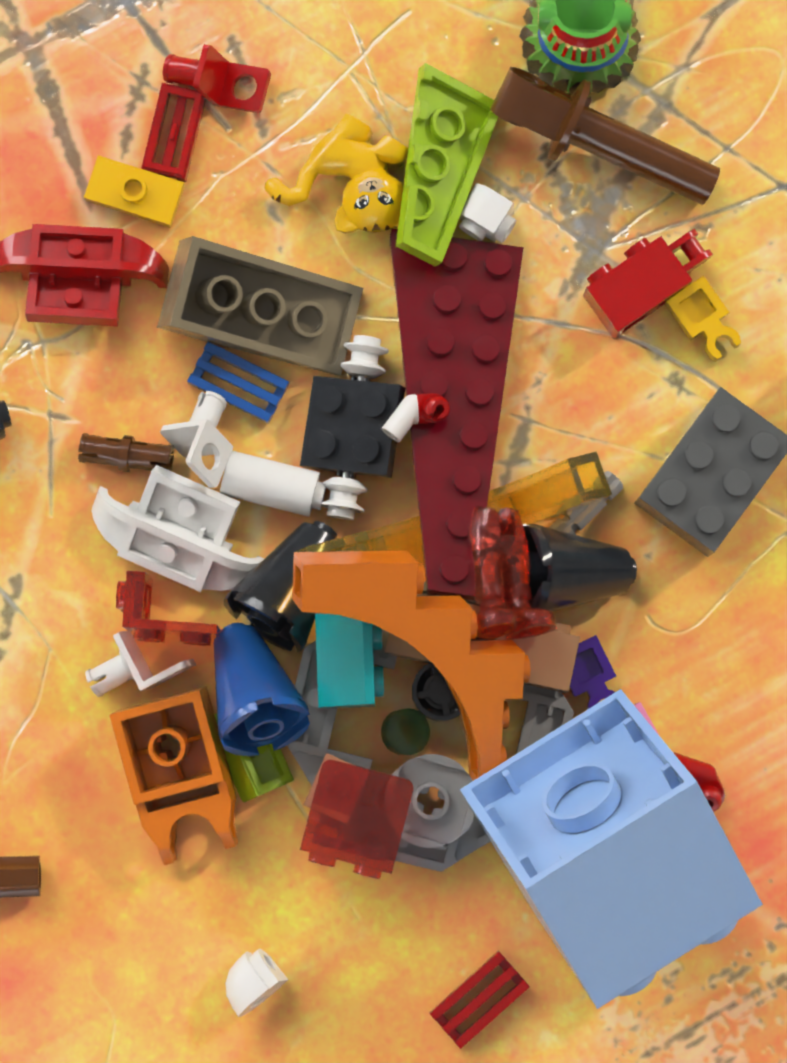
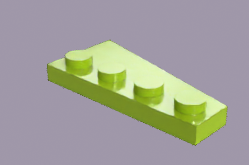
M425 63L418 69L396 247L433 266H437L443 262L498 116L490 110L494 102L492 98Z

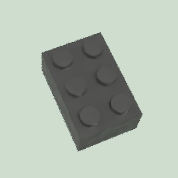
M720 387L634 504L709 557L715 553L787 454V435Z

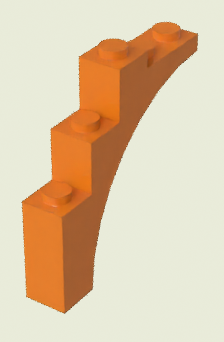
M407 550L294 552L292 599L301 612L341 615L376 625L408 642L430 660L442 674L459 707L467 738L469 776L473 781L507 760L506 749L502 745L503 729H507L509 726L510 712L508 703L504 700L523 699V684L529 682L531 673L529 657L525 655V652L513 640L471 641V639L477 637V614L461 596H417V594L423 593L424 572L422 566L418 565V562Z

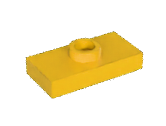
M98 155L84 199L85 201L171 228L185 184L184 182Z

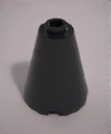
M314 521L313 524L302 523L227 594L224 599L225 608L236 620L241 613L244 614L251 622L250 625L255 627L267 642L287 651H291L295 645L297 652L302 651L315 621V613L301 612L292 599L294 552H339L341 547L336 541L337 533L320 521Z
M521 524L516 526L510 534L505 548L504 559H512L511 574H503L507 600L515 613L525 614V616L533 617L623 594L634 583L637 575L636 562L627 549L537 524Z

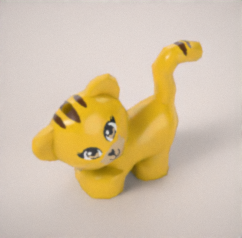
M345 113L338 125L313 146L308 160L299 170L295 187L289 189L278 178H270L265 182L264 189L273 200L290 207L308 199L318 174L347 176L351 180L343 191L342 205L336 210L334 219L336 231L346 234L359 229L367 232H382L398 228L404 183L390 175L387 170L388 167L397 169L403 166L407 158L408 148L387 135H384L373 146L369 143L373 135L369 125Z

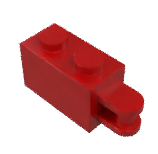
M696 229L687 232L669 246L662 236L651 243L647 238H643L624 252L627 258L624 262L615 268H612L607 263L587 278L590 285L586 287L583 297L613 339L665 305L668 299L689 286L693 280L688 273L713 256L711 250L705 251L696 239L699 235ZM680 249L689 259V262L682 266L674 254Z

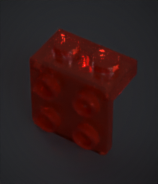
M126 571V581H118L116 609H120L123 612L122 627L133 632V639L142 642L165 643V635H179L180 642H183V644L211 646V638L220 637L222 628L216 624L150 620L153 578L146 572Z
M336 760L325 761L320 770L300 850L309 852L308 861L321 865L335 867L336 860L355 864L353 873L380 879L382 872L392 874L413 793L412 782L408 779Z

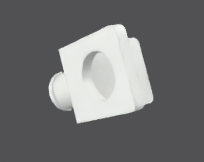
M212 391L199 394L190 421L163 425L160 431L161 435L186 458V464L209 488L218 486L234 447L216 428L227 406V402L221 395ZM214 455L215 462L211 470L207 469L203 464L202 456Z
M121 631L113 635L119 648V655L93 669L86 670L85 676L87 682L97 681L106 676V679L90 686L97 697H101L106 692L131 679L136 682L140 691L152 689L196 666L194 659L184 660L153 676L130 631Z

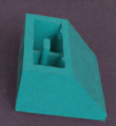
M315 613L318 708L375 707V697H384L383 666L374 667L373 650H382V629L376 625L341 615Z

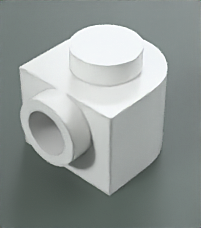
M476 183L463 207L459 218L462 221L459 228L478 241H482L484 237H487L493 242L498 240L503 243L517 221L512 217L514 214V203L494 190Z

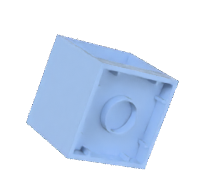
M621 689L460 789L527 903L597 1009L618 996H628L641 991L649 985L657 971L700 944H711L723 939L731 933L739 919L763 905L698 782Z

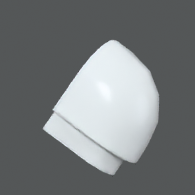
M259 948L253 954L246 951L228 972L225 982L226 996L238 1017H242L276 992L288 981V978L264 950Z

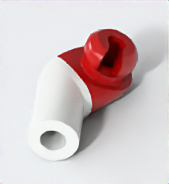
M437 393L408 395L401 401L381 429L391 439L400 442L413 424L436 423L444 420L450 412L449 402Z

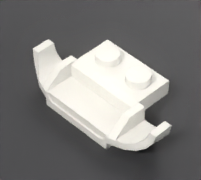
M156 465L151 471L140 503L132 501L129 506L110 497L108 489L102 486L99 487L91 510L93 520L104 539L118 551L117 556L200 593L203 589L232 590L265 559L260 556L247 558L232 553L233 544L225 541L240 501Z

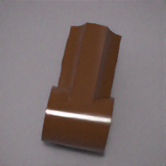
M40 855L0 856V898L41 896Z

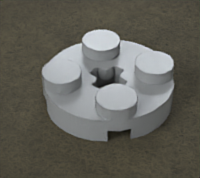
M425 754L407 760L394 771L387 783L384 794V807L391 826L401 838L418 847L438 848L454 842L468 831L475 819V814L460 791L461 788L472 782L471 777L458 762L443 755ZM430 787H435L439 789L438 797L444 800V806L442 809L434 808L432 815L423 813L424 805L417 802V797L419 793L427 794Z

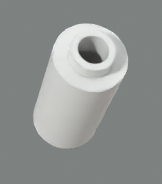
M232 450L224 470L220 493L228 497L309 517L312 508L321 510L326 486L319 482L320 472Z

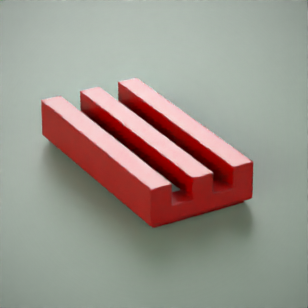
M166 83L161 84L141 169L165 177L177 178L178 181H187L206 98L197 90ZM170 95L178 97L170 132L162 164L155 163ZM190 99L194 100L177 168L172 166L187 101Z
M498 950L433 1008L429 1014L461 1049L530 986ZM499 965L504 970L502 974L450 1020L445 1017L444 1013L495 967ZM512 979L516 985L460 1034L456 1027Z

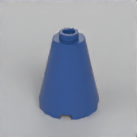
M243 623L227 625L217 635L213 643L218 735L226 751L241 756L259 755L257 747L271 743L274 751L283 748L297 740L308 729L310 724L308 705L255 627Z

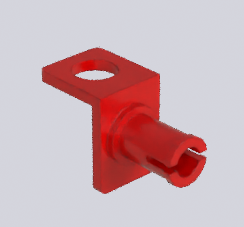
M206 44L203 45L199 60L169 54L165 58L162 71L163 80L166 83L193 86L214 106L252 113H260L262 111L271 79V72L267 68L231 63L213 46ZM246 76L253 77L257 83L255 93L246 100L237 99L234 94L236 82Z

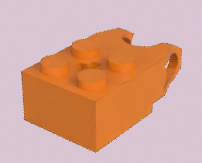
M207 686L111 713L109 716L133 804L136 805L141 826L157 846L163 864H172L177 860L175 847L177 838L176 827L179 819L189 814L205 817L212 824L215 832L221 837L225 849L235 847L238 844L234 824L237 796L224 748L218 735V726ZM166 734H171L173 739H178L180 743V748L176 750L178 756H173L171 749L163 750L161 742L167 739Z

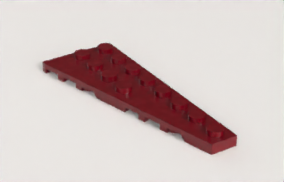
M392 228L390 247L406 396L411 394L437 393L443 396L450 406V412L444 420L436 423L413 424L410 428L427 594L461 596L465 600L474 601L524 247L452 237L443 262L433 266L396 247L398 229Z

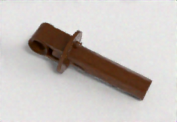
M516 67L509 68L490 110L499 118L513 125L525 127L551 139L547 159L555 162L562 151H567L571 144L701 205H704L718 180L720 168L590 108L591 96L587 97L591 88V82L583 79L571 95L525 70Z

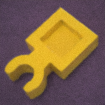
M704 275L665 302V306L690 341L700 334L703 335L706 339V354L714 362H717L722 357L715 345L718 338L728 339L734 349L742 343L736 330L723 326L720 322L730 312Z

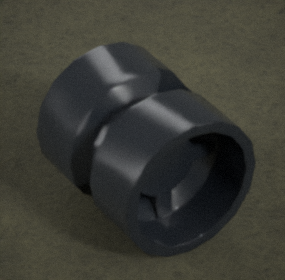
M432 662L426 664L416 674L412 684V700L416 709L425 718L435 722L449 721L460 716L459 707L444 677Z

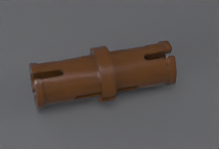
M83 433L79 444V452L83 453L79 454L78 459L82 463L89 462L118 466L119 471L130 472L131 468L152 471L156 465L172 471L174 455L171 454H174L175 448L174 445L170 444L163 445L135 441L134 436L124 435L122 439Z

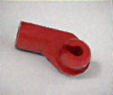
M674 752L676 757L698 782L713 812L717 811L725 799V791L714 766Z

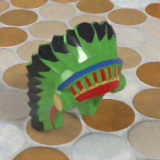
M529 0V8H527L523 16L526 25L522 28L519 35L523 41L522 56L527 59L528 71L538 75L544 82L567 91L571 95L583 79L591 82L589 94L591 92L599 93L605 88H615L621 82L622 77L630 76L634 66L633 62L637 60L638 44L641 38L639 31L635 28L638 19L636 18V12L633 10L634 0Z

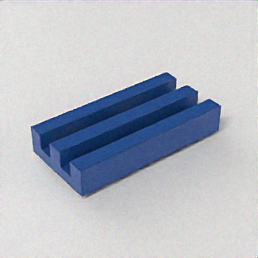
M207 341L204 352L199 357L193 373L190 374L187 380L188 384L204 392L212 391L221 395L228 404L268 424L289 386V381ZM214 356L276 387L274 394L210 363L211 358ZM206 371L268 402L266 409L263 410L202 379L204 372Z

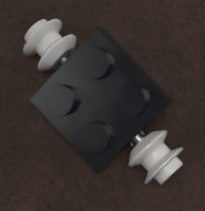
M355 335L353 342L344 343L343 346L352 352L351 360L341 363L340 366L351 375V380L321 376L313 377L300 466L307 469L337 472L336 475L339 477H332L322 482L330 490L329 500L321 503L322 507L328 508V517L354 520L355 512H364V509L356 504L357 495L366 493L368 489L360 481L355 480L356 474L392 478L397 442L387 436L381 428L404 399L405 388L398 384L370 382V379H375L385 374L386 370L378 365V358L389 352L387 348L380 346L381 339L376 337Z

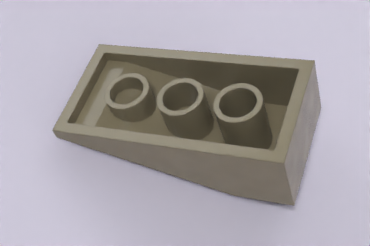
M192 236L179 241L157 328L340 376L343 369L340 365L345 362L348 350L343 345L345 342H350L363 288Z

